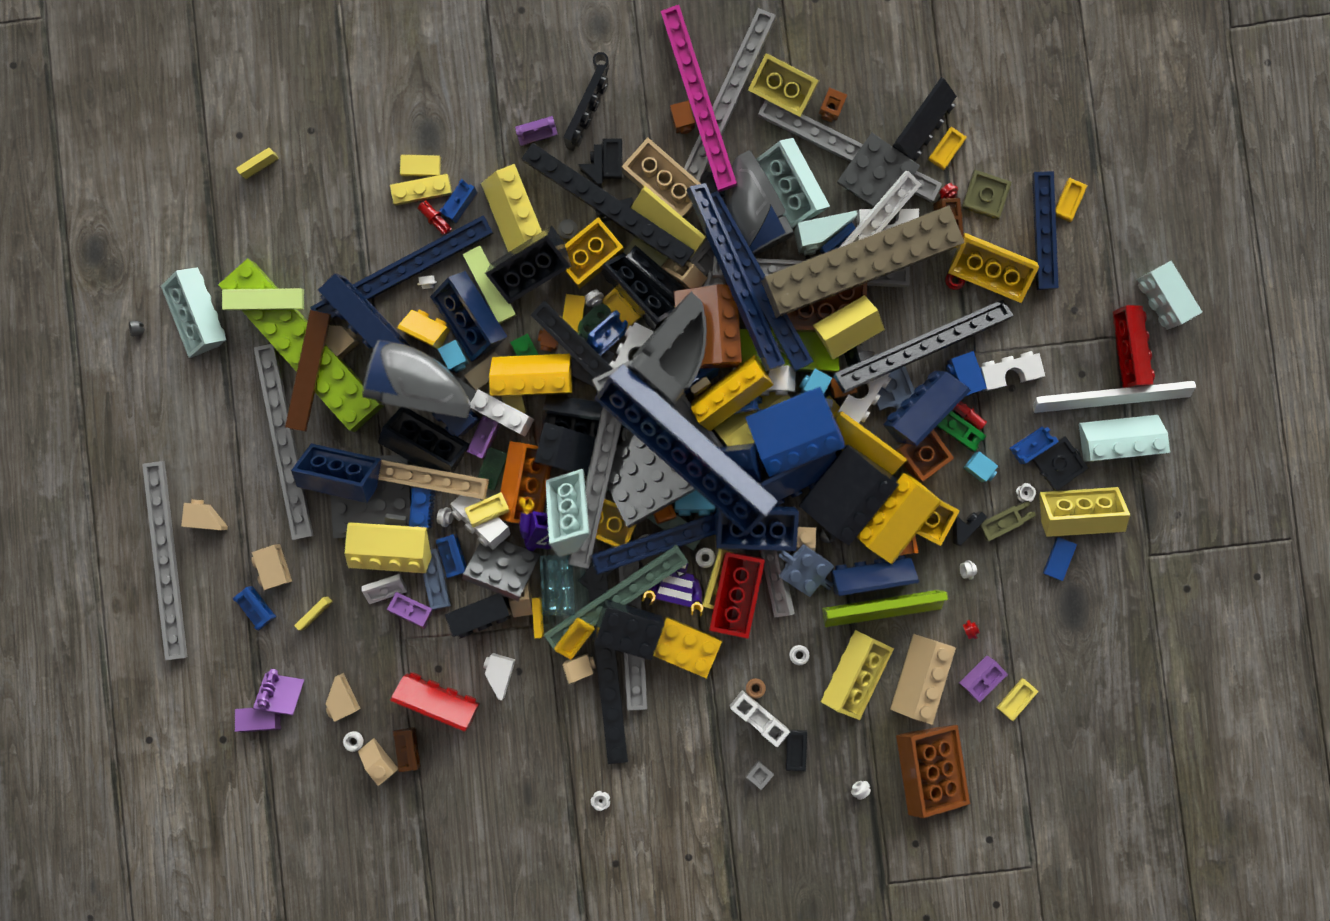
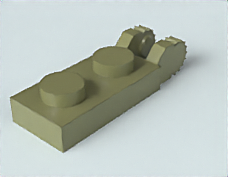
M1022 502L986 519L980 525L986 540L991 541L1036 516L1034 511L1028 512L1022 517L1018 512L1021 509L1027 508L1030 502Z

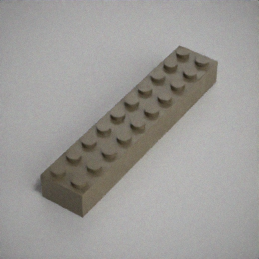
M949 205L767 275L761 282L774 314L778 318L958 248L965 242Z

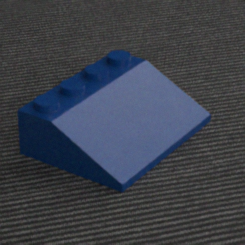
M821 387L746 416L755 445L769 477L845 448L844 438Z

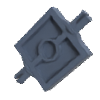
M905 366L891 372L888 376L891 380L885 389L881 387L877 393L881 395L876 403L879 411L887 407H896V410L901 407V403L914 393V387Z
M803 544L793 555L788 554L785 550H782L779 554V558L786 561L785 568L779 576L810 597L820 585L827 590L831 589L829 586L833 587V583L827 580L826 576L833 569L834 565Z

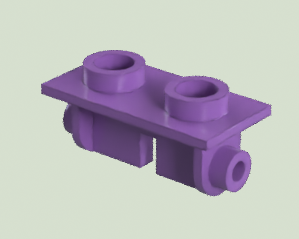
M553 116L515 127L521 146L558 135Z

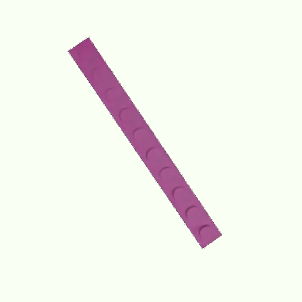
M676 5L662 10L661 14L718 192L737 186L680 6Z

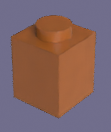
M689 100L670 105V113L676 133L687 134L695 128V120Z

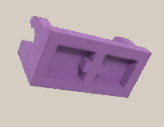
M482 416L467 452L485 459L501 424Z
M398 592L395 593L387 608L388 612L423 629L426 628L427 620L432 615V608Z
M986 656L959 684L978 702H981L1008 674L995 660Z
M253 708L235 709V732L281 730L280 713L255 710Z

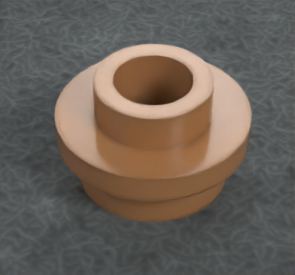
M758 678L751 679L746 684V692L751 698H760L766 691L764 682ZM753 685L759 686L757 692L752 691Z

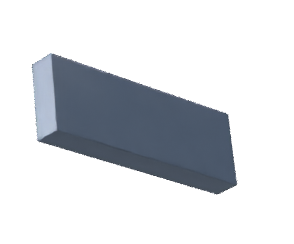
M438 548L431 550L432 558L426 573H423L429 605L432 610L451 606Z

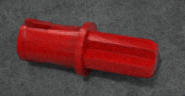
M424 201V203L422 202L418 206V210L428 219V223L433 224L443 235H447L451 231V226L428 201Z
M962 401L953 408L964 420L968 421L979 431L987 423L986 420L974 412V408H969Z

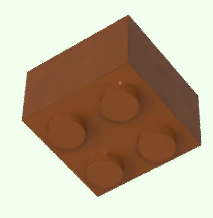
M934 429L917 446L903 443L894 449L907 459L904 463L905 467L912 477L919 482H923L954 459Z

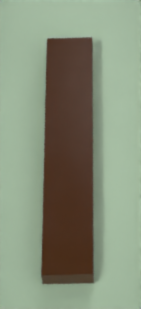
M310 310L285 428L307 432L331 314Z

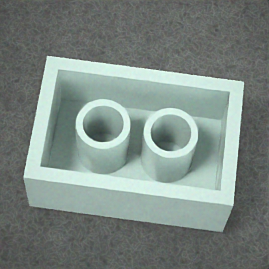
M1172 261L1137 279L1140 291L1146 294L1149 299V306L1156 311L1160 324L1167 330L1179 326L1202 313Z

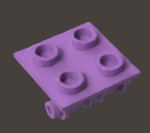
M270 669L264 675L253 709L293 716L304 679L280 676L277 674L278 671L276 669Z

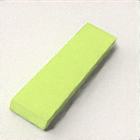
M479 245L464 253L463 256L499 324L516 316L511 304H508L486 276L485 272L490 263L481 246Z
M222 289V309H304V289Z

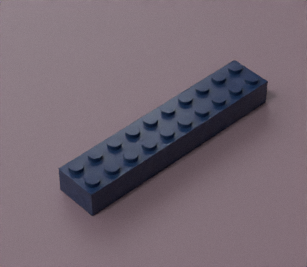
M334 273L318 289L322 294L320 298L327 305L331 304L336 309L334 312L340 319H345L349 322L348 327L355 334L359 333L364 338L362 342L369 349H374L378 340L412 347L345 276ZM471 408L468 418L431 413L439 422L442 420L447 425L445 429L452 436L456 435L457 437L464 436L481 420Z
M624 364L609 376L595 397V400L746 535L777 503V500L763 489Z

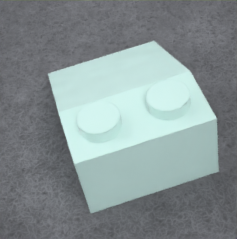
M857 211L798 222L794 233L799 254H815L816 250H819L849 223H853L857 216Z

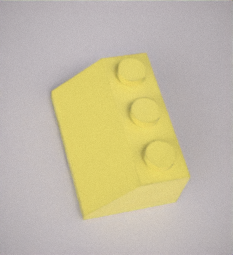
M766 53L748 91L801 117L820 80Z

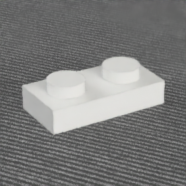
M400 574L362 586V593L369 604L394 597L396 592L400 594L407 592V587Z

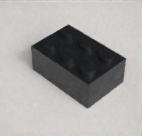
M495 594L445 614V618L452 636H459L461 639L474 633L473 629L477 628L478 631L489 628L492 626L491 622L493 621L499 624L509 620L512 611L509 598L501 594Z
M605 599L592 635L593 642L599 646L652 660L665 623L661 615Z

